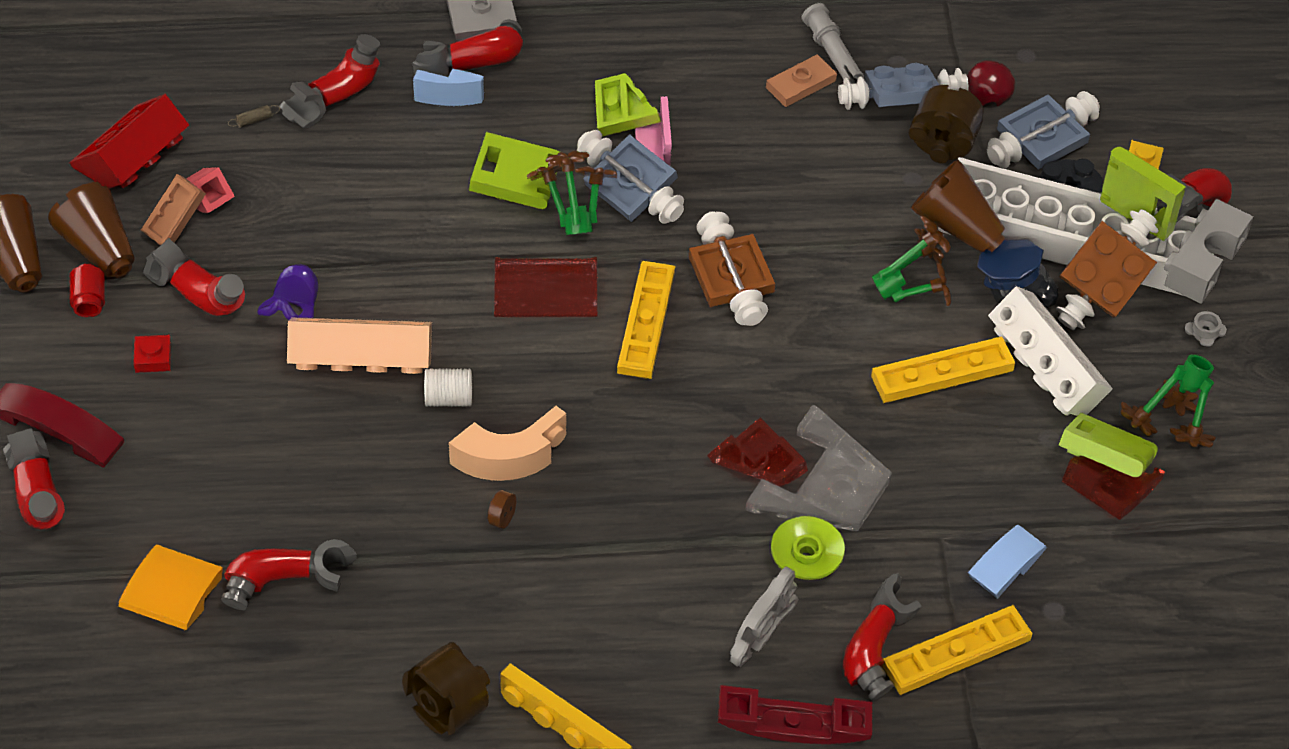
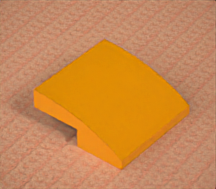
M156 544L130 579L119 600V607L187 630L204 611L205 598L221 581L223 567Z

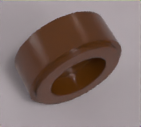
M500 490L494 495L488 509L490 525L502 529L509 525L516 509L517 499L515 494Z

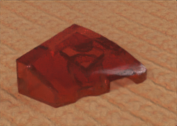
M761 417L736 438L731 434L707 455L708 459L714 464L777 486L788 484L808 471L805 459L783 436L779 437Z
M1080 455L1079 457L1074 456L1069 460L1062 482L1120 520L1151 493L1163 479L1165 472L1155 467L1152 474L1142 472L1140 476L1132 477Z

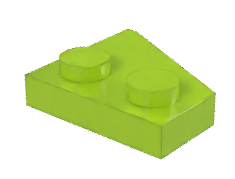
M626 73L595 81L597 129L602 133V136L661 122L658 110L649 104L645 95L640 89L635 87L633 81Z

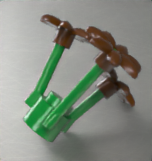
M577 150L568 153V155L560 152L557 155L549 156L545 160L548 162V167H539L527 175V179H531V181L543 177L545 184L549 185L559 213L560 225L565 227L566 235L593 232L592 223H598L596 210L599 186H602L603 178L605 177L617 178L616 171L611 169L604 170L601 167L594 169L589 166L575 169V162L585 161L584 158L590 157L589 153ZM574 170L575 173L590 176L589 184L592 187L589 212H587L586 205L578 206L573 175ZM560 171L566 173L570 207L566 208V211L555 183L557 181L555 173Z
M922 216L920 218L924 222L923 226L925 229H914L920 238L918 244L890 266L871 277L884 300L892 296L896 303L908 296L928 291L933 293L943 291L946 305L949 306L951 304V295L946 285L945 271L941 265L944 254L936 246L939 243L943 250L948 253L951 245L944 238L943 232L937 231L935 222L926 216ZM928 255L930 259H935L939 278L930 280L929 284L902 290L901 287L907 284L900 272L902 269L919 257L925 258Z
M1189 355L1184 365H1178L1173 375L1168 380L1165 379L1163 381V386L1160 389H1156V394L1145 406L1137 408L1133 405L1131 408L1125 402H1122L1121 415L1132 420V427H1139L1146 436H1150L1152 433L1156 434L1158 432L1157 429L1150 424L1152 421L1149 418L1152 415L1150 411L1163 398L1165 401L1162 407L1169 409L1175 405V410L1179 416L1185 414V409L1195 412L1193 422H1190L1188 427L1180 425V429L1170 428V432L1175 435V440L1178 442L1189 441L1192 447H1197L1198 444L1204 447H1212V441L1216 437L1203 434L1204 430L1202 429L1201 420L1208 393L1214 384V381L1209 378L1214 370L1213 365L1199 355ZM1198 389H1200L1201 391H1200L1198 403H1197V406H1196V405H1195L1194 403H1192L1191 401L1196 400V399L1198 398V395H1197L1196 393H1192V392H1197Z

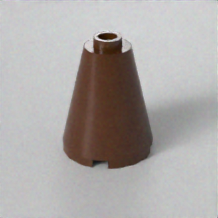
M958 159L951 163L931 183L932 185L926 192L923 191L911 206V209L921 217L926 216L935 222L936 226L981 253L986 249L993 252L1005 239L1002 235L1005 230L1004 225L964 164Z
M99 182L82 184L65 194L68 198L67 201L61 206L58 202L52 206L48 215L50 225L95 267L101 269L105 276L119 278L126 275L132 269L135 257L111 191L106 185L102 187Z
M3 194L0 195V276L11 290L28 292L34 289L42 278L32 207L23 195Z

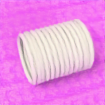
M426 369L424 382L425 406L431 407L433 405L438 407L440 405L445 407L447 405L452 407L454 405L459 407L461 405L463 407L465 405L470 407L472 405L471 369Z

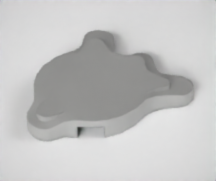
M785 566L779 575L772 580L766 592L754 604L743 621L736 636L735 644L730 651V662L737 667L743 666L751 658V648L758 652L761 650L781 621L795 608L798 597L794 594L797 589V584L793 581L795 578L794 570Z

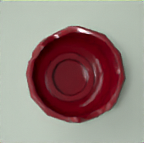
M981 61L975 64L967 74L968 91L977 97L982 106L988 102H995L997 106H1000L1011 98L1014 93L1015 79L1011 70L1004 64L995 61Z

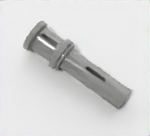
M823 3L813 4L804 11L802 20L813 31L815 42L825 48L843 80L848 78L849 82L854 84L856 82L853 77L858 80V77L861 76L864 79L863 73L859 70L840 38L839 26L832 22L828 16V8Z

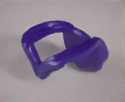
M302 264L286 267L277 280L273 296L259 306L257 314L271 316L278 310H281L287 320H290L292 317L314 318L318 280L312 269ZM290 304L299 306L303 312L298 316Z

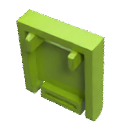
M486 132L470 180L469 191L538 209H545L551 195L549 185L545 184L543 177L531 181V179H527V175L539 167H548V162L545 161L546 158L557 155L560 152L555 149ZM486 158H488V161L497 163L494 173L483 170Z
M1115 147L1110 154L1100 200L1131 221L1133 219L1130 211L1138 213L1142 209L1148 212L1157 220L1155 226L1159 230L1158 233H1150L1165 241L1174 232L1186 186L1125 148ZM1158 199L1167 204V207H1163L1154 215Z
M1080 413L1065 428L1059 446L1068 449L1067 452L1078 457L1083 455L1132 477H1138L1142 472L1144 473L1158 452V447L1153 442L1083 413Z

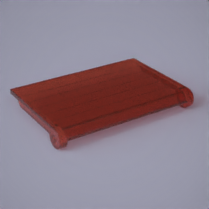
M495 257L494 317H597V257L576 259H500V257Z

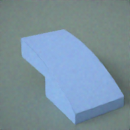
M452 69L449 77L417 70L413 78L414 101L444 106H463L479 104L484 100V82L481 75Z
M1016 525L979 559L968 574L974 581L998 599L1020 573L1024 575L1047 547L1020 525Z

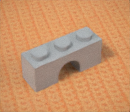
M1218 199L1214 201L1209 210L1203 209L1195 222V230L1193 232L1188 230L1182 238L1179 246L1180 251L1178 253L1173 251L1168 257L1164 266V270L1168 272L1164 286L1202 304L1216 284L1223 263V259L1213 254H1219L1232 260L1247 239L1254 216Z

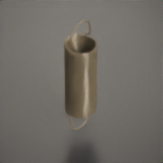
M266 105L236 115V122H238L239 127H243L273 117L270 107Z

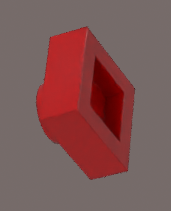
M170 335L135 336V373L171 371L172 343Z

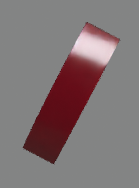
M6 383L0 390L1 420L14 426L19 421L26 423L72 445L75 455L103 468L125 443L124 438L104 422L77 405L52 393L16 383Z
M720 685L718 723L749 735L777 741L810 744L859 742L869 740L872 737V702L834 698L832 705L760 698L758 697V689Z

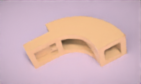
M555 406L530 427L514 434L492 433L474 422L449 442L450 464L468 475L486 480H514L537 473L551 464V447L558 446L566 436V413L558 406Z

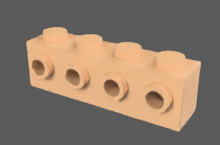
M292 317L288 321L287 363L296 364V369L316 370L317 364L331 365V370L352 371V366H366V371L387 372L388 367H402V373H422L423 368H429L431 364L432 322Z

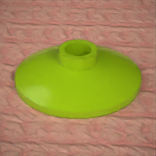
M801 516L787 520L777 528L772 537L771 553L775 563L780 569L787 566L794 570L795 578L804 580L824 578L836 571L844 558L845 545L840 532L829 522L817 517ZM803 553H810L811 556L803 555Z

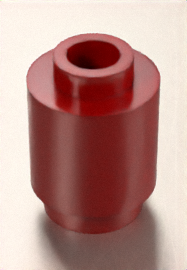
M91 264L80 265L73 269L69 275L70 305L78 316L94 317L100 314L102 307L105 305L104 272Z

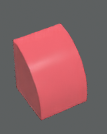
M219 167L203 168L186 178L206 193L197 207V210L202 213H209L235 197Z

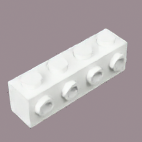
M1016 286L988 315L996 325L994 328L996 334L999 337H1003L1005 342L1012 344L1016 349L1013 352L1014 356L1023 365L1030 366L1035 373L1033 376L1035 382L1044 390L1051 392L1055 397L1053 400L1054 405L1067 416L1069 414L1078 416L1080 413L1087 415L1113 389L1034 293Z

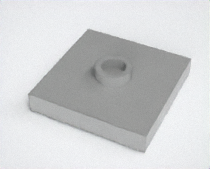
M446 0L456 41L491 31L499 27L504 20L510 19L517 22L512 0Z

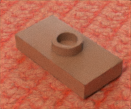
M817 54L768 79L766 88L787 107L835 82L837 73Z
M177 174L141 231L159 245L163 244L168 238L175 243L206 193L183 176Z

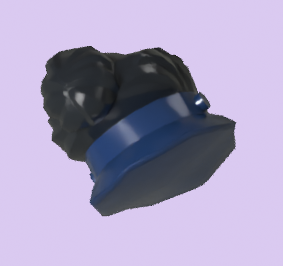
M1028 239L1004 240L993 252H990L988 249L982 253L980 252L977 267L986 274L984 285L990 288L998 304L1017 286L1034 293L1045 308L1054 306L1059 296L1058 286L1054 279L1049 277V272L1046 271L1045 267L1040 264L1044 250Z

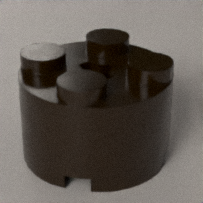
M937 85L925 92L908 133L916 145L929 154L934 162L946 163L948 160L962 158L973 148L982 126L984 111L977 97L966 89L959 88L956 91L948 89L949 85Z
M454 642L441 646L403 674L402 684L406 697L412 693L418 703L412 707L420 720L437 734L442 735L448 731V735H452L488 707L489 696L486 687L490 684V678L487 672L479 665L474 666Z

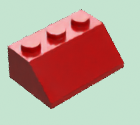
M165 93L133 107L71 160L69 164L88 178L99 182L103 187L106 185L110 189L120 185L122 188H125L138 178L136 172L142 166L148 168L160 159L159 151L164 147L169 149L183 138L180 133L189 124Z

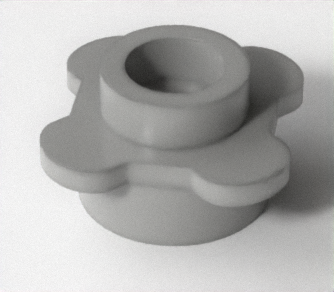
M1209 311L1198 313L1193 322H1188L1185 325V332L1188 335H1193L1200 341L1201 345L1206 347L1212 346L1214 340L1225 336L1227 331L1220 317Z

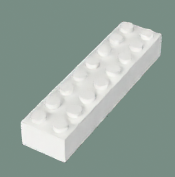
M958 158L964 164L1004 225L1005 230L1002 233L1005 237L1004 240L1028 239L1044 250L1042 259L1068 265L1101 221L1105 222L1123 237L1120 224L1131 223V220L1102 203L1100 193ZM1184 216L1176 223L1174 232L1165 241L1149 232L1146 236L1149 241L1148 245H1135L1157 262L1141 285L1182 295L1164 286L1168 274L1164 270V266L1173 251L1176 253L1180 251L1179 246L1185 233L1188 230L1192 232L1195 230L1197 218ZM938 227L939 231L949 234L948 232Z

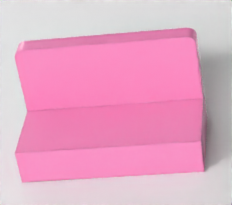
M663 96L660 101L659 113L661 122L635 128L634 133L637 141L670 166L671 131L668 98Z

